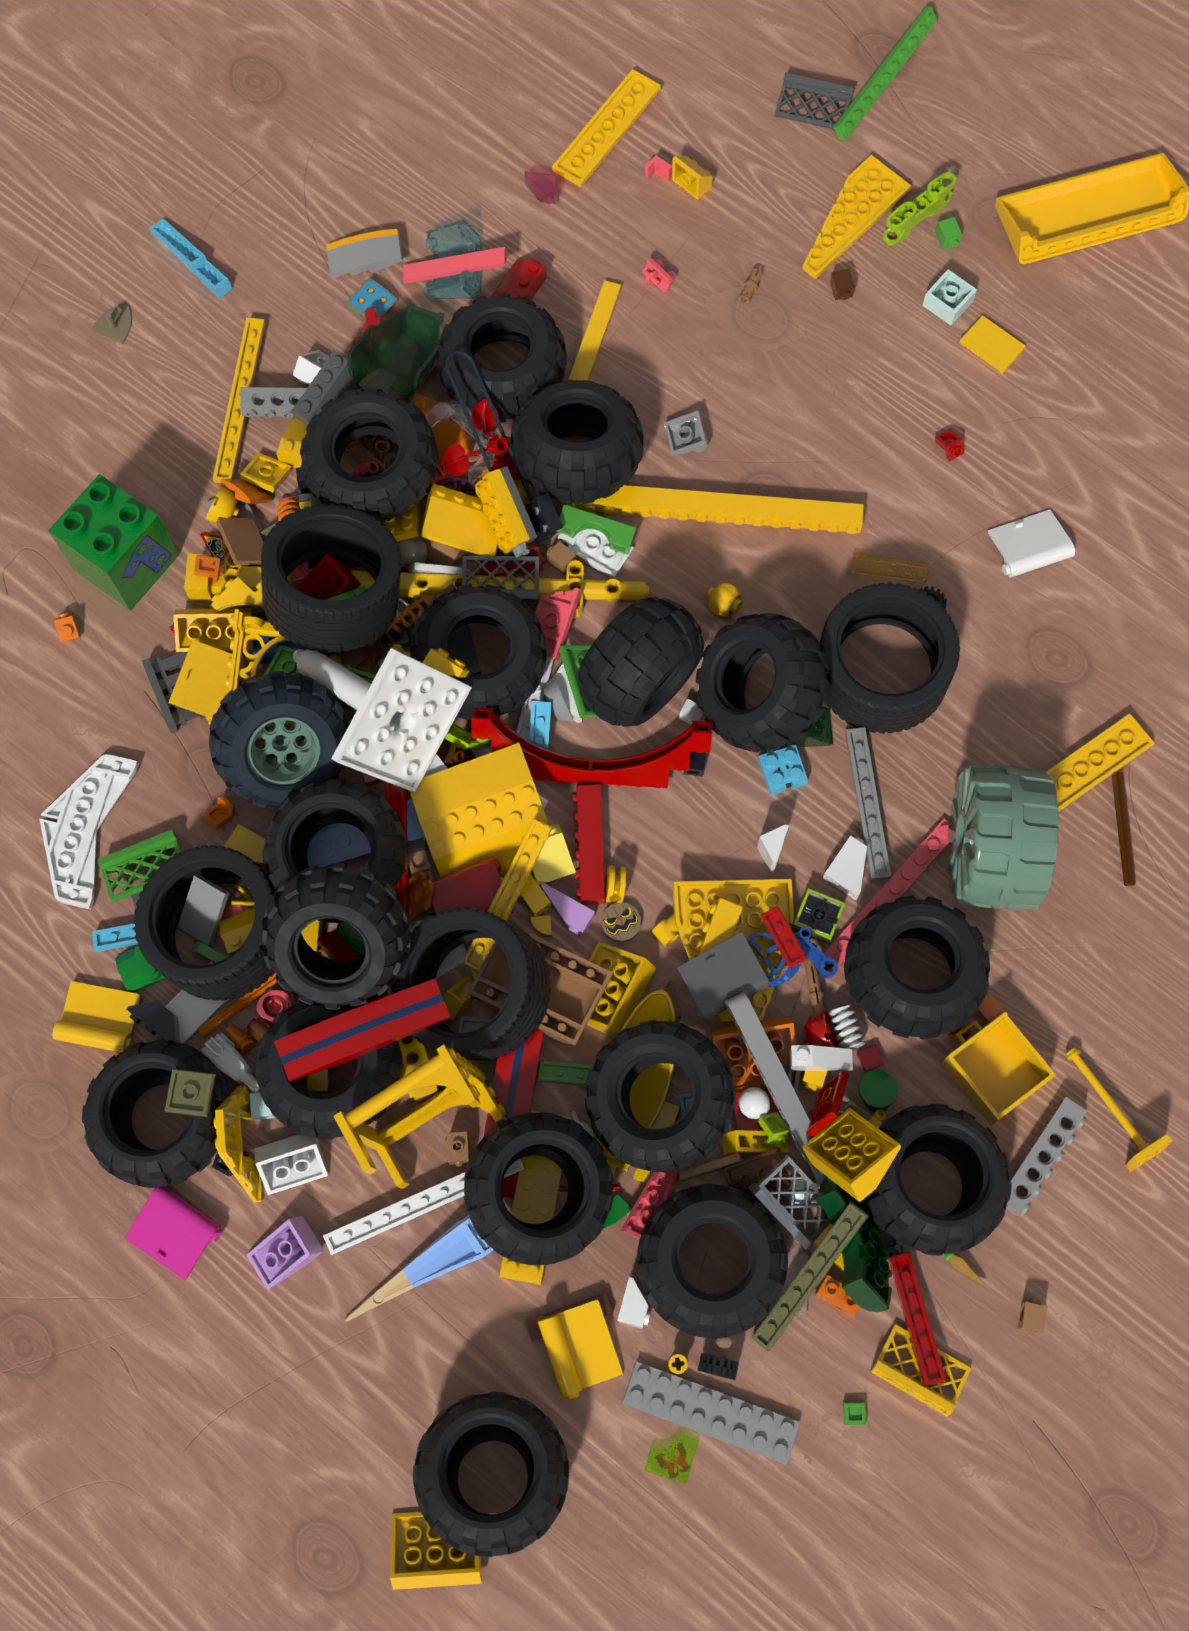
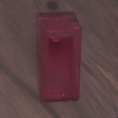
M525 171V186L540 202L558 204L561 186L560 175Z

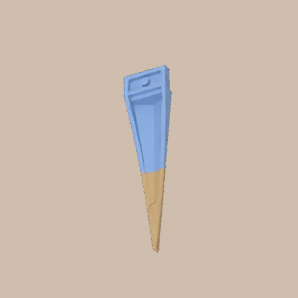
M468 1215L461 1221H457L347 1315L345 1321H350L436 1277L483 1258L492 1252L493 1249L476 1233Z

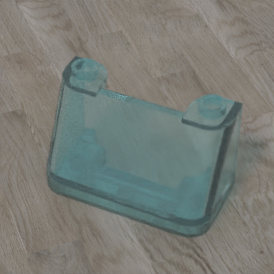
M464 219L427 231L426 246L434 253V259L482 251V241L479 234ZM482 270L475 272L465 271L458 275L427 281L424 288L425 294L431 299H473L480 297Z

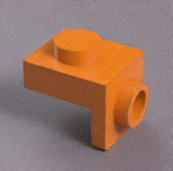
M69 612L61 613L54 620L60 642L80 637L74 619L76 618L75 614L70 615Z
M221 795L218 797L217 804L203 813L202 819L213 829L217 830L233 818L235 806L230 800Z

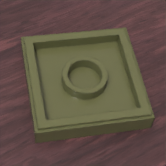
M172 1069L164 1111L208 1117L216 1075Z

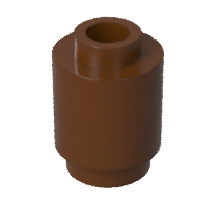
M261 1017L257 1020L253 1018L247 1025L249 1029L247 1034L260 1043L263 1034L267 1033L271 1025Z

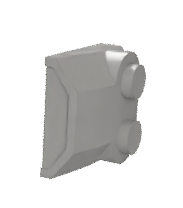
M699 411L664 422L672 456L691 451L702 452L707 448L708 438Z

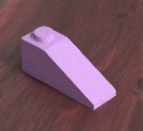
M542 883L541 889L550 900L552 907L564 925L568 928L567 931L575 936H578V934L584 936L595 918V911Z

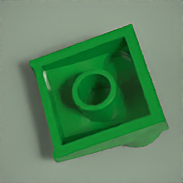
M138 944L134 949L115 958L118 971L128 992H137L166 979L146 961Z

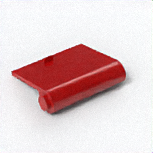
M493 857L431 880L435 885L432 903L436 913L444 912L447 909L453 910V908L458 907L461 909L462 907L477 908L488 912L502 883L499 873L502 868L499 860H494Z

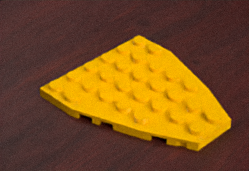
M791 879L680 881L672 883L674 921L689 960L692 957H696L698 951L695 950L698 940H702L704 936L702 928L705 921L710 920V907L713 902L716 903L720 898L743 907L732 936L742 931L747 940L750 936L757 933L770 934L760 915L776 906H779L790 928L793 925L794 906ZM766 937L755 938V941L762 949L761 954L749 942L748 944L754 955L761 957L758 962L765 974L771 971L763 961L764 957L769 959L775 970L778 968L782 959L779 949L777 948L770 954L765 955V951L776 944L775 941ZM782 968L773 975L774 980L780 977ZM768 986L748 997L759 1021L763 1020L775 987L769 988ZM728 1009L717 1015L720 1022H734Z

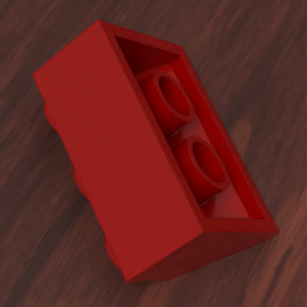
M532 258L516 260L490 298L497 297L499 293L510 294L511 298L525 297L532 300L547 278L546 265Z
M326 554L296 588L308 596L326 600L354 590L361 583L348 568L330 554Z

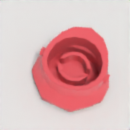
M280 989L268 990L257 1002V1015L272 1025V1020L282 1010L285 1011L292 1006L289 993Z

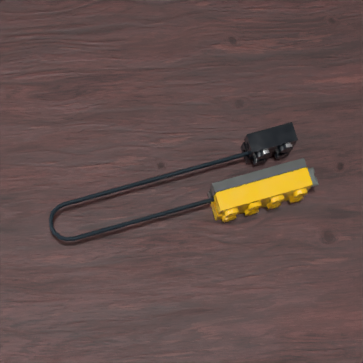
M454 351L446 358V372L489 470L483 479L475 485L476 494L483 503L484 513L489 517L491 529L496 534L499 548L503 550L504 555L513 552L517 558L521 555L529 554L530 551L527 545L534 539L537 544L550 540L563 529V526L549 493L533 499L523 475L516 466L512 448L474 360L466 352ZM454 355L466 357L473 367L500 433L508 442V452L529 498L530 504H527L525 507L508 467L506 466L494 471L491 467L449 368V359Z

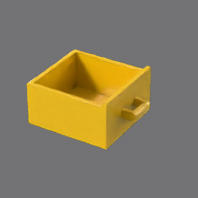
M1006 1011L983 1029L976 1020H973L958 1031L955 1036L962 1045L949 1054L941 1063L991 1126L1056 1076L1008 1017ZM973 1026L978 1033L968 1041H965L962 1034Z

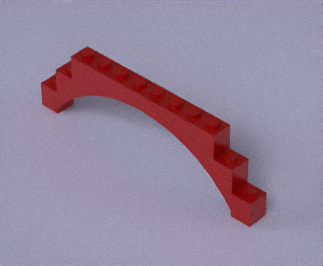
M473 708L471 718L472 738L481 740L492 739V752L520 743L532 779L538 781L654 787L658 789L668 788L669 770L689 771L690 752L710 753L712 722L692 720V725L670 742L642 754L616 759H585L555 753L529 742L505 725L494 714V708Z

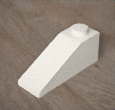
M791 1045L790 1071L853 1070L852 1049L814 1045Z

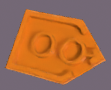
M419 871L408 880L410 922L426 912L431 906L435 885L422 871Z

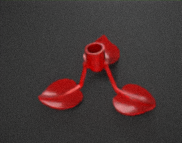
M484 398L474 407L471 420L476 430L483 429V433L492 438L488 441L487 448L484 449L485 452L495 454L496 460L492 463V469L494 471L507 466L512 479L520 480L507 450V440L503 437H498L497 434L489 433L496 430L498 426L488 402ZM449 445L443 454V469L453 476L464 475L470 469V462L467 458L481 454V451L478 450L466 454L465 449L461 445Z

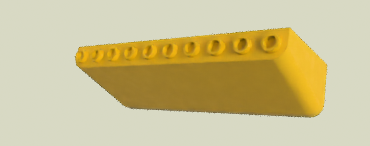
M1160 153L997 197L995 207L1017 259L1021 264H1028L1181 222L1188 213L1189 186L1166 155Z

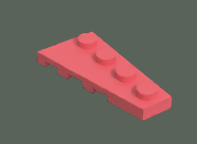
M679 1170L652 1173L620 1231L640 1240L642 1231L651 1214L671 1196Z

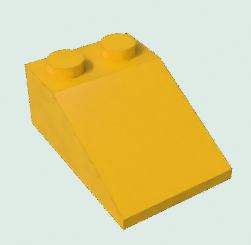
M294 417L281 438L276 455L279 461L298 468L301 467L302 463L300 448L301 441L307 434V426Z

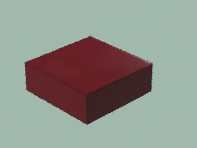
M876 1045L857 1052L865 1072L884 1065Z

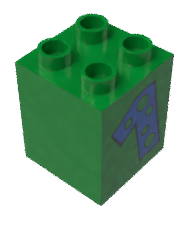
M101 474L96 476L48 530L77 573L130 611L179 556L159 515Z

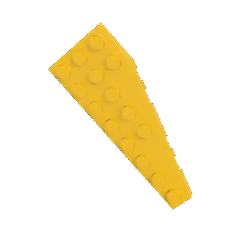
M870 155L847 177L802 269L816 280L908 193L911 185L873 155Z

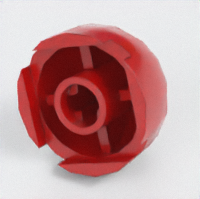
M827 1011L817 1013L806 1021L805 1032H802L805 1044L838 1048L837 1035L831 1027L830 1023L832 1020Z

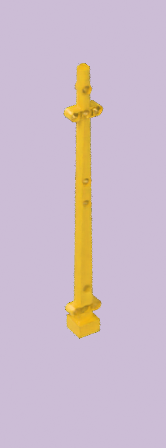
M227 553L224 565H221L223 566L221 577H217L216 583L212 582L213 578L194 575L196 555L212 557L211 554L187 555L184 589L191 604L211 605L213 603L211 601L218 592L222 593L226 589L225 584L231 578L238 577L254 592L257 591L255 587L262 581L261 566L231 565L233 560L230 553ZM573 560L567 565L566 578L539 577V599L543 595H553L560 591H571L570 589L573 587L582 590L577 604L579 607L575 610L573 618H578L582 615L583 600H608L616 602L618 600L638 601L649 597V586H646L645 582L618 581L617 579H584V566L577 560ZM350 570L361 583L359 587L365 586L366 589H369L375 582L366 570ZM578 570L579 573L573 574L571 571ZM401 572L399 597L420 598L424 594L436 595L452 583L457 589V586L462 584V575ZM289 574L288 577H287V579H288L289 582L292 584V582H291V577H290V574ZM489 575L475 576L482 582ZM495 576V577L501 582V581L504 580L507 576ZM513 576V577H515L519 582H521V581L525 578V577H516V576ZM473 578L466 583V585L472 584V587L479 585ZM490 578V579L484 584V585L488 584V585H493V586H497V585H498L492 578ZM510 578L503 585L507 589H513L517 584ZM530 578L522 584L527 590H535V583ZM422 583L427 584L425 587H419ZM614 588V589H616L617 591H616V592H610L609 589ZM238 605V606H232V607H229V608H239L240 605Z

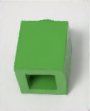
M955 217L937 223L935 234L942 250L958 246L962 233Z

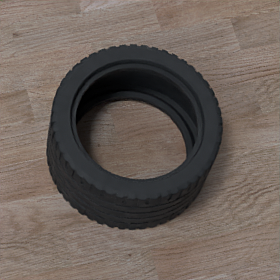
M317 504L288 514V516L283 517L281 521H278L272 527L264 540L261 553L262 603L269 622L276 631H279L281 636H285V639L292 641L293 644L300 645V647L305 649L308 648L311 651L341 653V651L349 652L350 650H357L359 647H365L366 644H371L374 640L380 638V635H383L386 629L393 623L399 602L401 552L393 534L380 520H377L372 515L370 516L365 511L362 512V510L357 508L353 509L351 506L345 507L340 504H321L318 506ZM326 554H330L332 557L346 559L363 567L373 577L375 582L369 589L355 597L333 601L317 599L302 593L289 582L287 577L296 567L304 562L323 558Z
M890 582L887 584L879 583L877 585L870 584V586H864L861 589L854 590L853 593H849L846 595V598L841 599L830 612L829 617H827L819 642L821 644L819 648L826 655L830 668L829 673L826 675L827 680L830 682L829 696L824 697L827 706L836 715H839L840 719L845 720L846 723L852 724L856 728L865 727L866 731L869 730L873 733L902 732V730L911 729L912 726L915 727L919 723L924 722L926 718H929L943 701L958 667L960 657L958 632L955 629L954 622L951 621V616L946 613V609L941 607L938 601H935L932 596H928L924 591L921 592L919 589L911 588L909 585L904 586L900 583L893 584ZM878 624L895 626L912 634L923 645L929 657L931 675L922 685L908 692L898 694L876 692L861 685L851 676L842 660L840 646L849 635L863 627Z
M205 845L193 847L191 850L187 849L183 853L175 854L174 857L167 859V862H163L160 868L153 872L152 876L150 875L136 903L134 933H136L135 938L142 955L157 972L191 995L217 1001L219 999H235L237 996L241 997L246 993L249 994L254 989L261 987V984H265L268 978L275 974V971L268 969L264 959L261 924L268 903L276 892L268 880V875L252 859L229 847H217L216 845L208 847ZM197 874L216 885L234 883L250 888L255 904L253 926L245 942L229 957L208 965H192L182 962L175 944L177 920L184 908L193 877Z
M458 907L453 908V910L447 909L444 912L440 911L436 915L428 917L427 920L420 923L421 925H417L413 929L414 931L410 932L411 945L408 958L403 970L391 985L392 994L436 979L440 965L447 955L464 942L477 938H491L495 940L505 953L510 968V988L500 1012L489 1023L477 1030L467 1033H455L442 1021L411 1034V1036L417 1039L419 1043L435 1051L442 1045H445L449 1049L453 1048L462 1057L464 1056L468 1060L476 1061L493 1060L506 1056L507 1053L514 1052V1049H518L523 1043H526L529 1040L528 1038L533 1036L534 1031L539 1028L540 1022L543 1021L545 1017L543 1015L547 1011V1003L549 1004L550 1000L549 994H551L550 971L547 968L548 964L545 961V956L541 952L539 945L536 944V941L516 925L477 908L462 907L461 909Z

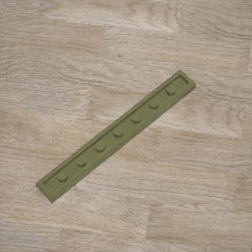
M854 1202L849 1203L751 1337L767 1352L772 1349L869 1217Z

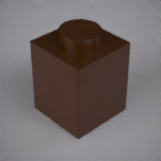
M850 269L832 272L830 285L835 301L840 299L847 300L853 297L855 286Z

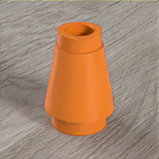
M234 1024L226 1029L225 1033L235 1044L238 1052L245 1054L254 1047L253 1037Z

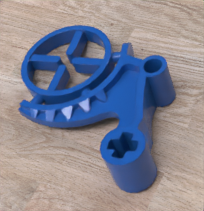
M803 927L794 935L807 959L812 961L822 978H832L838 970L837 962L832 958H827L823 952L811 943L809 939L812 932L808 927ZM769 933L754 934L747 939V942H751L756 951L761 954L762 949L755 941V938L766 937L773 940ZM801 933H806L808 937L802 936ZM775 944L769 949H767L765 951V955H768L774 950H776L778 948L777 945ZM782 956L781 963L775 970L769 959L764 957L763 961L771 971L765 974L770 982L769 988L776 987L790 980L797 973L801 964L791 969L788 967L781 977L774 980L773 975L780 971L785 960ZM825 964L832 966L831 973L829 970L827 972L824 971Z

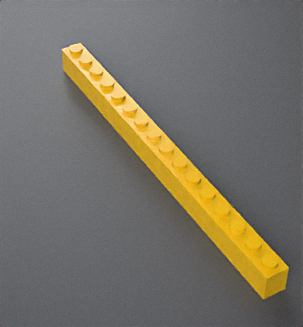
M628 485L620 487L619 491L615 492V494L607 498H599L595 502L584 504L582 502H562V509L564 504L574 505L583 511L603 512L607 515L616 513L624 516L640 515L645 518L654 516L661 519L677 518L682 521L691 519L698 522L715 521L720 524L729 522L736 525L752 524L757 527L766 525L773 528L790 527L795 530L804 528L811 531L827 530L832 533L841 531L848 534L861 532L864 504Z

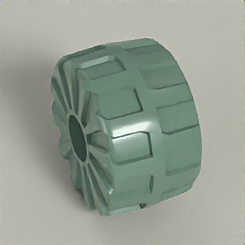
M970 765L964 769L956 784L957 791L953 796L951 812L954 818L948 828V841L951 842V853L947 859L948 870L952 871L949 884L951 892L955 893L954 897L958 903L993 909L1038 908L1046 899L1050 889L1057 856L1059 813L1054 781L1050 775L1042 770L1007 765Z

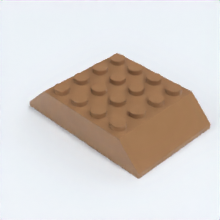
M527 932L536 941V944L539 945L541 952L544 954L545 961L548 964L547 968L550 971L549 979H551V994H549V1004L547 1003L548 1008L543 1015L545 1016L543 1021L540 1022V1026L536 1030L543 1031L545 1035L560 1042L576 1046L614 973ZM495 941L468 994L488 1007L500 1012L509 993L510 968L505 953Z

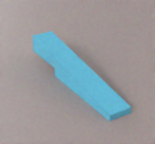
M162 218L149 228L150 232L218 299L233 289L229 279L215 268L201 251Z

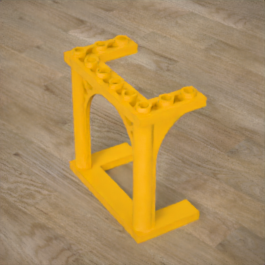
M445 1045L436 1049L439 1053L438 1055L347 1114L340 1111L334 1115L363 1172L371 1175L377 1171L373 1160L364 1146L366 1145L378 1152L397 1187L404 1189L410 1185L389 1146L449 1108L470 1105L473 1108L479 1107L492 1115L497 1124L507 1120L504 1116L507 1112L501 1103L497 1104L495 1100L497 1095L491 1086L488 1087L484 1080L487 1078L483 1071L470 1061H467L464 1056L462 1057L458 1052L456 1053L453 1048L449 1049ZM427 1085L447 1087L380 1131L363 1123L419 1087Z

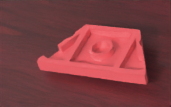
M579 588L541 596L535 612L541 623L543 634L546 637L547 651L556 660L560 658L559 648L564 646L582 590Z

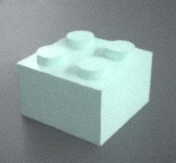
M947 270L925 294L923 306L952 326L973 303L977 289L950 270Z

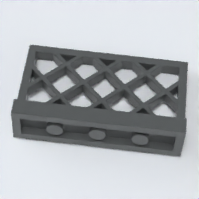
M785 72L775 117L834 130L833 126L835 124L830 119L837 115L841 117V113L846 111L851 103L854 87ZM785 89L793 90L795 95L787 98ZM808 93L812 98L804 102L801 95ZM826 97L829 102L821 106L818 99ZM798 98L801 105L794 108L790 102ZM840 100L846 102V105L838 109L835 103ZM815 101L819 108L811 112L807 105ZM785 104H788L791 109L787 113L780 112V108ZM832 105L836 112L828 116L824 109ZM805 108L808 114L802 117L797 114V111ZM821 111L825 118L816 120L813 115Z
M463 556L462 586L466 585L473 578L479 584L477 587H485L484 584L492 578L498 584L497 587L502 588L499 589L500 591L508 594L513 593L524 601V604L539 603V557ZM467 561H475L479 567L471 573L467 569ZM488 562H495L498 565L492 573L484 567ZM507 562H514L517 565L511 573L503 567ZM527 562H535V569L530 573L522 567ZM481 569L489 575L482 582L475 576ZM500 569L508 575L501 582L494 576ZM519 569L527 575L521 582L513 577ZM510 578L517 584L513 589H507L503 585ZM530 578L535 583V590H527L522 584Z
M788 1155L757 1184L753 1182L748 1187L806 1250L813 1246L811 1241L831 1223L828 1216L821 1217L822 1207L818 1202L808 1203L809 1193L818 1194L820 1189ZM790 1163L792 1175H782V1169ZM791 1179V1188L781 1190V1180ZM796 1179L805 1180V1189H795ZM770 1180H777L776 1190H767L764 1186ZM780 1194H790L789 1204H780ZM794 1194H804L803 1203L794 1204ZM793 1208H803L802 1218H793ZM807 1208H817L816 1217L807 1218ZM806 1222H816L815 1229L808 1234L806 1232Z

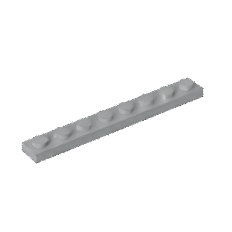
M865 727L846 729L845 735L864 845L867 846L866 857L870 880L890 879L891 871Z

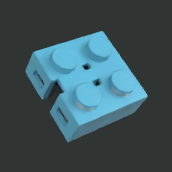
M796 745L758 756V764L769 796L785 792L786 788L789 787L793 790L807 785L808 778Z

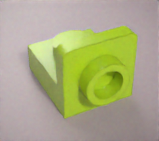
M778 1112L760 1116L758 1122L768 1135L766 1146L771 1148L783 1145L786 1142L790 1129Z

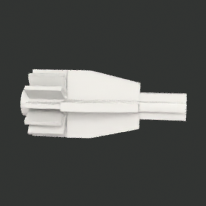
M223 1033L220 1035L216 1034L215 1038L211 1037L205 1043L206 1047L201 1049L203 1054L223 1073L240 1084L244 1083L255 1094L258 1093L260 1090L258 1080L252 1075L253 1071L243 1056L234 1048L235 1044Z

